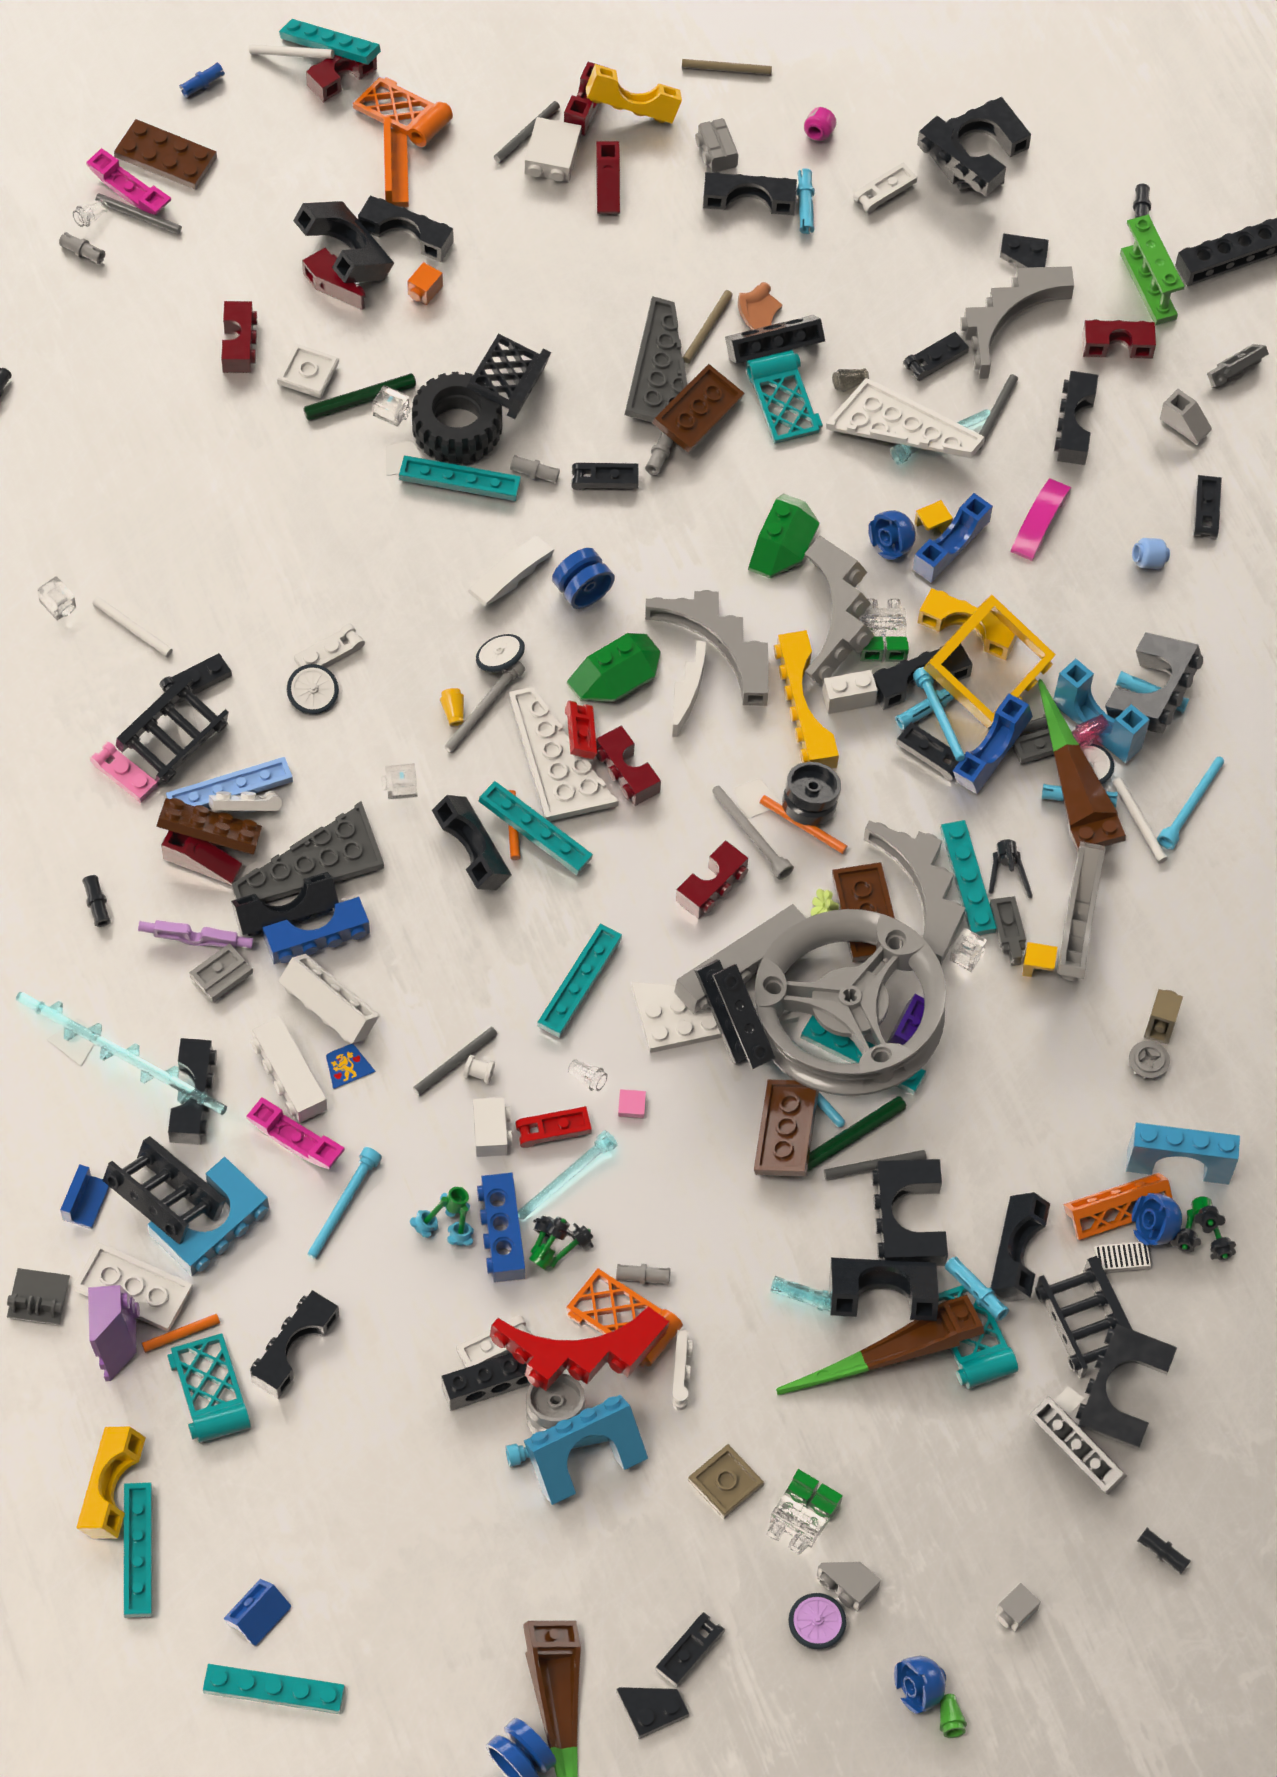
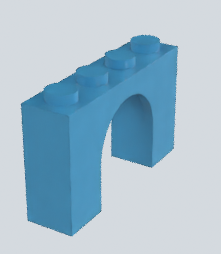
M1075 658L1059 673L1053 700L1063 713L1126 764L1142 749L1150 719L1132 704L1115 719L1107 715L1098 706L1091 693L1094 673Z
M1135 1123L1127 1148L1126 1172L1152 1175L1155 1163L1158 1160L1167 1157H1188L1204 1164L1203 1182L1229 1185L1239 1159L1240 1136Z
M223 1157L205 1173L207 1183L226 1198V1203L230 1207L229 1216L220 1227L207 1232H199L188 1228L183 1242L178 1244L153 1222L147 1224L149 1235L191 1276L196 1272L205 1270L214 1256L224 1253L232 1240L243 1236L249 1229L250 1224L255 1220H261L268 1212V1197L226 1157Z
M621 1395L607 1398L603 1403L593 1408L584 1409L580 1414L568 1420L559 1421L555 1426L545 1431L536 1432L530 1438L524 1440L541 1491L551 1505L576 1494L568 1472L567 1460L573 1446L587 1436H606L614 1459L624 1470L648 1459L632 1409Z

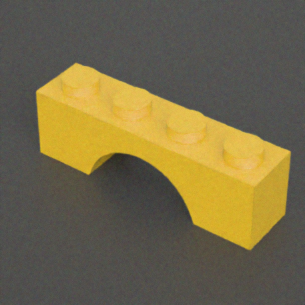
M597 64L594 65L586 85L587 98L594 103H605L617 110L625 109L632 111L637 116L645 115L660 123L668 122L672 124L682 102L679 89L663 84H658L655 88L645 93H631L619 84L616 70Z
M931 588L919 610L917 623L940 632L951 625H963L977 607L965 600L951 597L944 591H937ZM990 611L974 628L983 640L984 652L1006 661L1018 637Z
M130 1426L104 1428L76 1527L92 1539H118L125 1513L118 1509L115 1504V1487L121 1475L129 1467L139 1463L146 1439L145 1436Z

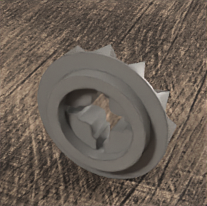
M1142 1041L1137 1043L1130 1051L1129 1066L1132 1067L1134 1074H1139L1143 1079L1153 1078L1155 1080L1158 1076L1164 1075L1169 1067V1054L1157 1042ZM1145 1054L1149 1056L1150 1060H1155L1153 1061L1152 1068L1148 1063H1143Z

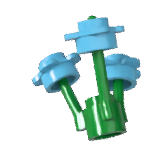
M463 1187L451 1188L448 1194L443 1193L440 1196L439 1204L431 1212L419 1210L417 1216L410 1219L411 1226L423 1237L429 1238L431 1232L438 1229L436 1215L445 1207V1213L449 1217H454L457 1213L460 1214L459 1222H455L448 1227V1232L450 1233V1236L447 1237L448 1243L459 1246L472 1245L473 1239L471 1235L474 1230L465 1222L466 1214L470 1209V1205L467 1203L469 1199L468 1192Z

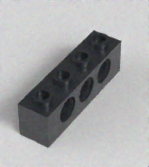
M809 315L725 336L729 359L735 363H740L825 342L821 318Z
M510 1353L442 1375V1390L450 1411L529 1386L531 1383L525 1376L527 1364L519 1363Z

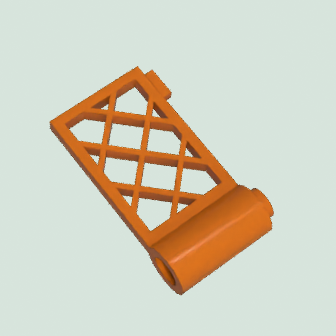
M379 77L353 102V109L383 124L384 117H390L391 128L408 135L410 140L419 147H424L453 118L452 109L447 103L436 102L434 104L397 86L396 81L387 77L384 79ZM380 87H384L389 90V92L376 94V91ZM404 97L407 101L395 103L394 98ZM391 98V103L378 104V100ZM368 101H375L376 105L365 106L363 105V103ZM422 106L424 109L413 112L412 107ZM409 108L410 112L397 114L396 109ZM393 110L394 114L383 115L380 111ZM411 119L412 121L405 126L399 123L398 120Z
M597 1268L566 1307L569 1312L567 1316L580 1325L582 1322H585L603 1335L612 1332V1330H617L628 1323H617V1312L632 1310V1316L635 1319L636 1309L649 1306L669 1321L667 1333L639 1364L641 1367L645 1365L651 1366L677 1334V1330H680L683 1326L681 1320L669 1310L660 1309L599 1268ZM600 1278L608 1283L609 1291L594 1293L593 1285ZM625 1294L630 1298L629 1305L615 1307L613 1296ZM611 1298L612 1307L596 1310L595 1299ZM592 1299L593 1310L582 1312L576 1308L580 1301ZM613 1313L615 1324L603 1326L598 1322V1315Z

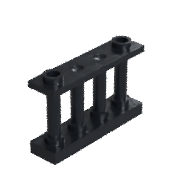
M187 673L183 674L116 738L115 746L122 753L127 748H133L159 772L155 779L158 786L163 781L168 783L176 775L177 772L175 770L213 733H220L228 724L229 712L226 709L217 716L191 692L193 678ZM180 698L182 700L185 699L210 722L202 732H199L175 709L174 703ZM162 715H168L193 739L184 749L157 725L158 722L156 720ZM145 731L147 733L151 732L176 755L167 765L140 742V736Z
M716 959L695 969L694 971L732 1062L738 1063L748 1059L751 1069H754L775 1059L737 964L723 969L720 960Z
M151 1136L143 1140L137 1159L124 1168L119 1167L113 1161L109 1162L102 1180L178 1244H181L184 1240L189 1226L188 1223L203 1213L212 1221L220 1217L226 1202L225 1197ZM147 1166L156 1174L143 1184H140L131 1177L132 1174ZM163 1182H166L175 1189L174 1192L162 1200H159L150 1192ZM182 1198H186L194 1207L183 1215L178 1216L169 1208Z
M1097 1256L1087 1259L1083 1273L1049 1285L1044 1275L1039 1277L1035 1287L1037 1298L1040 1302H1044L1067 1350L1070 1368L1073 1372H1077L1080 1379L1084 1378L1088 1369L1087 1364L1096 1361L1100 1353L1105 1355L1108 1345L1081 1354L1076 1341L1109 1328L1115 1330L1116 1324L1131 1330L1133 1329ZM1085 1283L1092 1285L1095 1291L1094 1296L1062 1308L1059 1307L1054 1297L1055 1294ZM1095 1306L1103 1308L1106 1314L1105 1319L1073 1331L1070 1330L1065 1320L1068 1316Z

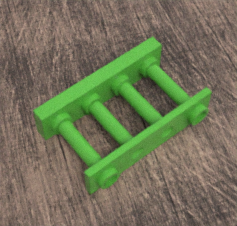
M1149 214L1127 220V225L1135 240L1134 245L1121 248L1120 255L1153 322H1155V326L1177 320L1178 313L1170 296L1173 292L1183 290L1185 286Z

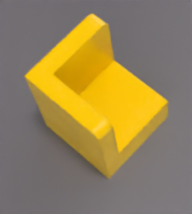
M942 500L916 510L914 523L917 527L924 525L927 531L938 527L943 534L952 523L953 517Z
M1027 942L1022 976L1032 977L1034 968L1054 971L1058 947Z

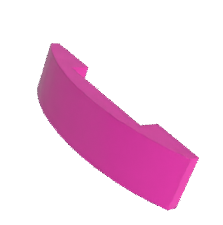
M102 148L86 162L89 169L107 187L128 203L143 211L156 215L171 201V197L156 186L148 187L120 167L119 160Z
M1051 478L1048 479L1029 510L1010 552L1033 561L1057 511L1062 507L1071 491L1070 486Z
M263 1097L246 1115V1118L272 1140L317 1166L330 1169L345 1151L343 1146L325 1135L320 1137L285 1116L281 1108Z

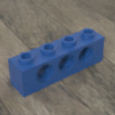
M513 1172L481 1176V1185L477 1186L478 1201L484 1202V1209L480 1210L481 1225L487 1226V1233L483 1234L484 1249H490L491 1258H486L487 1273H493L494 1282L525 1279V1262ZM494 1201H501L504 1204L502 1206L496 1207L493 1206L491 1203ZM501 1224L505 1225L507 1228L505 1230L499 1231L496 1230L494 1227ZM500 1249H508L510 1253L506 1255H501L497 1251Z

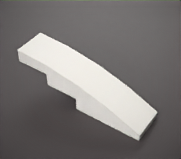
M534 536L487 571L469 588L468 593L484 606L489 605L516 589L518 582L532 574L537 564L552 556L554 548L539 536Z
M696 641L695 662L686 661L685 681L675 682L672 737L679 735L697 699L703 676L706 641Z

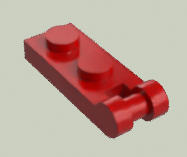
M569 700L565 706V714L568 719L570 754L594 760L597 754L593 706L587 704L581 706L577 705V702Z
M586 1106L521 1118L515 1122L516 1129L521 1135L519 1142L522 1148L592 1133ZM537 1127L538 1132H530L531 1128Z

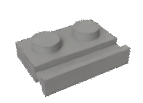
M229 943L190 971L189 974L198 987L214 1002L253 974V969L247 965L243 957Z

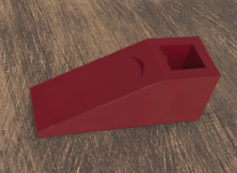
M596 141L597 214H620L619 141Z
M325 247L302 260L303 274L316 290L358 309H365L364 298H366L363 288L355 283H344L333 270L332 266L337 259L335 254L331 255Z
M168 831L161 844L164 860L232 885L242 867L241 862L213 844L173 831Z

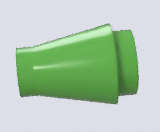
M945 1694L940 1701V1731L947 1738H956L966 1732L965 1727L967 1723L957 1703L956 1696L954 1694Z

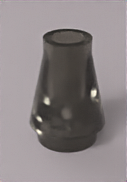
M866 368L838 369L832 375L835 389L842 392L860 385L865 378L869 379Z

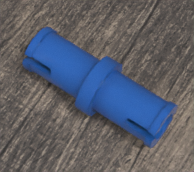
M216 62L203 72H196L193 78L179 85V88L182 89V94L188 98L201 88L206 89L209 87L211 82L225 75V72L222 71V66Z

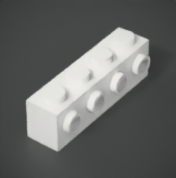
M307 954L292 957L278 981L289 994L301 1000L305 1008L315 1012L322 1018L324 1024L334 1028L344 1041L351 1044L365 1040L379 1018L377 1013Z
M277 1017L252 1029V1047L256 1054L261 1053L264 1058L262 1064L266 1073L274 1076L276 1080L273 1082L275 1089L280 1096H285L287 1100L285 1106L290 1116L295 1115L298 1122L301 1123L326 1111V1098L281 1017Z

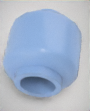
M1142 538L1134 545L1132 558L1140 568L1161 569L1170 558V550L1162 539Z

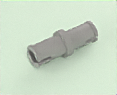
M64 232L59 239L60 246L75 252V255L78 257L84 256L97 264H101L105 258V251L91 245L86 239H79L68 232Z
M661 432L657 444L652 447V455L645 467L646 471L651 475H658L664 461L670 456L669 450L673 440L663 432Z
M514 455L510 470L528 474L533 479L536 477L554 484H556L560 469L540 464L539 460L531 461Z
M617 1264L616 1280L637 1281L642 1285H645L646 1282L669 1285L670 1268L647 1267V1264H641V1266Z

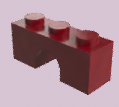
M334 55L333 59L326 58L306 71L307 86L324 103L341 92V77L339 74L351 73L360 80L377 70V56L368 65Z
M589 61L580 77L577 96H571L564 111V122L581 125V135L584 136L599 106L598 103H594L587 98L586 85L595 63Z
M224 301V334H235L238 337L232 340H222L221 361L223 373H251V364H256V349H252V344H257V331L253 330V325L258 323L257 311H253L252 301Z
M1085 320L1082 332L1083 357H1107L1109 345L1118 342L1128 347L1130 358L1153 359L1156 348L1155 322Z
M622 725L596 738V757L601 763L604 762L606 764L610 777L613 781H618L621 791L627 800L630 799L636 806L660 793L661 780L648 762L638 767H632L625 763L627 759L634 756L635 743Z
M725 840L709 856L708 868L716 874V877L711 880H703L692 873L676 889L675 901L697 919L704 913L708 914L714 908L716 901L720 897H725L730 892L732 884L736 880L741 881L748 873V857Z

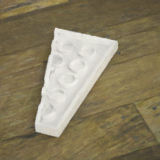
M867 378L826 423V430L972 458L984 444V436Z
M534 687L509 692L510 702L545 819L553 821L618 806L619 801L606 788L605 782L602 778L598 777L587 758L570 754L568 735L563 730L560 722L556 721L550 713L549 707Z
M644 982L631 983L650 1053L722 1038L710 1007L705 1010L700 1009L693 1014L674 993L676 985ZM748 991L756 1010L755 992ZM784 1010L783 1014L779 1017L781 1025L798 1022L799 1016L797 1011Z

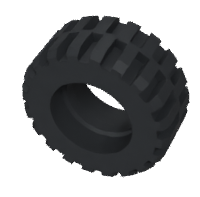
M452 372L450 375H446V373L440 374L437 379L431 378L428 380L426 386L422 385L417 391L418 395L414 396L412 402L413 436L416 438L418 446L421 449L424 448V453L430 457L434 455L437 461L443 462L445 460L455 465L456 462H462V464L470 463L469 460L472 459L477 461L482 458V454L488 455L493 450V446H496L500 440V435L502 434V405L466 388L473 376L471 373L465 372V375L459 374V372ZM475 382L483 387H487L484 382ZM451 409H464L478 417L472 424L464 427H449L436 419L440 414Z

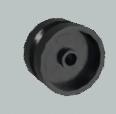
M819 762L800 763L793 767L787 776L786 788L782 797V807L786 814L798 823L811 826L824 824L833 817L836 811L837 800L841 791V780L837 773L827 765Z

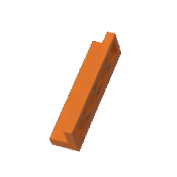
M384 117L385 200L396 206L409 207L407 135L391 128L390 117Z
M1156 1173L1063 1205L1065 1213L1072 1218L1076 1238L1081 1240L1131 1223L1132 1214L1127 1212V1209L1131 1202L1138 1200L1141 1196L1164 1191V1195L1172 1198L1169 1180L1162 1174ZM1112 1208L1119 1210L1115 1220L1107 1222L1103 1219L1107 1210ZM1088 1216L1095 1218L1091 1228L1082 1231L1080 1219Z

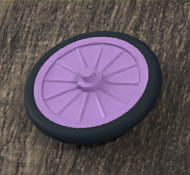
M811 1593L801 1597L794 1603L789 1613L788 1622L793 1637L807 1648L817 1650L829 1648L841 1639L846 1629V1615L842 1606L837 1600L826 1594Z

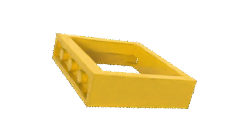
M990 595L923 667L926 672L986 728L992 725L995 711L992 713L941 664L988 612L991 611L1041 659L1010 693L1011 695L1022 700L1020 694L1024 690L1028 692L1038 682L1035 677L1040 672L1044 675L1053 665L1051 660L1056 655L993 595Z

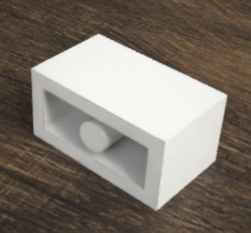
M872 670L824 678L822 696L827 713L831 714L874 706L877 697V687Z
M504 1097L473 1099L476 1157L507 1155V1146H512V1131L506 1130V1122H511L510 1106L505 1107Z

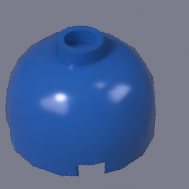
M889 510L874 516V520L869 523L868 534L873 547L877 545L883 551L878 553L881 557L894 560L911 550L915 542L916 532L912 521L906 514L896 510Z
M1148 1193L1147 1196H1141L1135 1203L1132 1212V1222H1136L1137 1230H1133L1139 1242L1145 1245L1155 1246L1169 1243L1177 1237L1181 1230L1182 1213L1179 1205L1172 1198L1160 1193Z
M914 1656L903 1659L902 1662L895 1665L896 1689L902 1688L906 1698H901V1700L910 1711L917 1714L937 1706L944 1697L946 1674L935 1661L925 1656Z

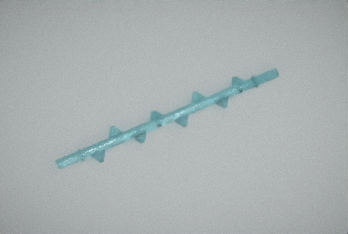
M23 992L17 994L16 1001L33 1009L36 1014H42L63 1026L65 1040L69 1041L76 1035H79L101 1047V1060L105 1061L115 1055L140 1069V1082L145 1084L151 1079L156 1078L178 1090L177 1102L180 1104L194 1099L199 1105L203 1104L221 1115L226 1112V1105L208 1096L205 1091L201 1092L178 1079L179 1067L173 1066L163 1071L139 1057L140 1045L134 1043L129 1048L124 1049L101 1036L102 1025L100 1023L86 1028L63 1015V1003L61 1001H57L48 1007L45 1005V1002H39Z

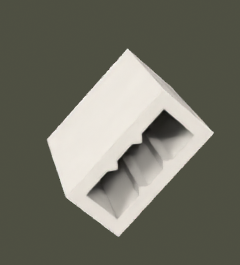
M537 117L525 157L524 174L569 182L581 141V125Z

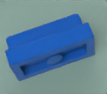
M79 1164L60 1212L63 1221L92 1229L110 1187L102 1181L103 1179L91 1176L90 1169L87 1166Z
M259 1579L223 1619L230 1627L239 1630L250 1644L256 1646L287 1613L291 1605L274 1584Z

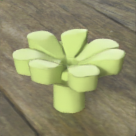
M822 889L816 891L817 897H814L812 904L816 907L811 909V916L839 909V904L831 900L833 896L831 891H824Z

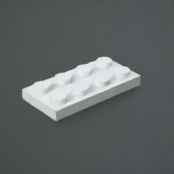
M100 1242L97 1243L73 1286L75 1291L88 1296V1287L121 1285L135 1299V1302L139 1303L140 1317L137 1319L166 1332L170 1331L193 1289L192 1283Z

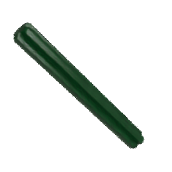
M412 373L320 401L305 406L303 408L304 415L307 420L412 388L416 386V379Z
M897 1096L812 1150L809 1155L807 1172L904 1111L906 1103L903 1098Z

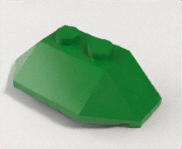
M784 493L776 498L759 533L749 563V571L772 578L777 573L786 571L803 562L805 553L809 549L820 525V522L806 501Z
M626 633L587 656L567 680V685L580 701L615 702L655 678L661 651L647 634Z

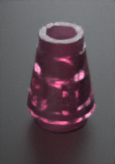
M1100 714L1076 725L1072 735L1083 748L1086 745L1090 746L1110 725L1107 719Z

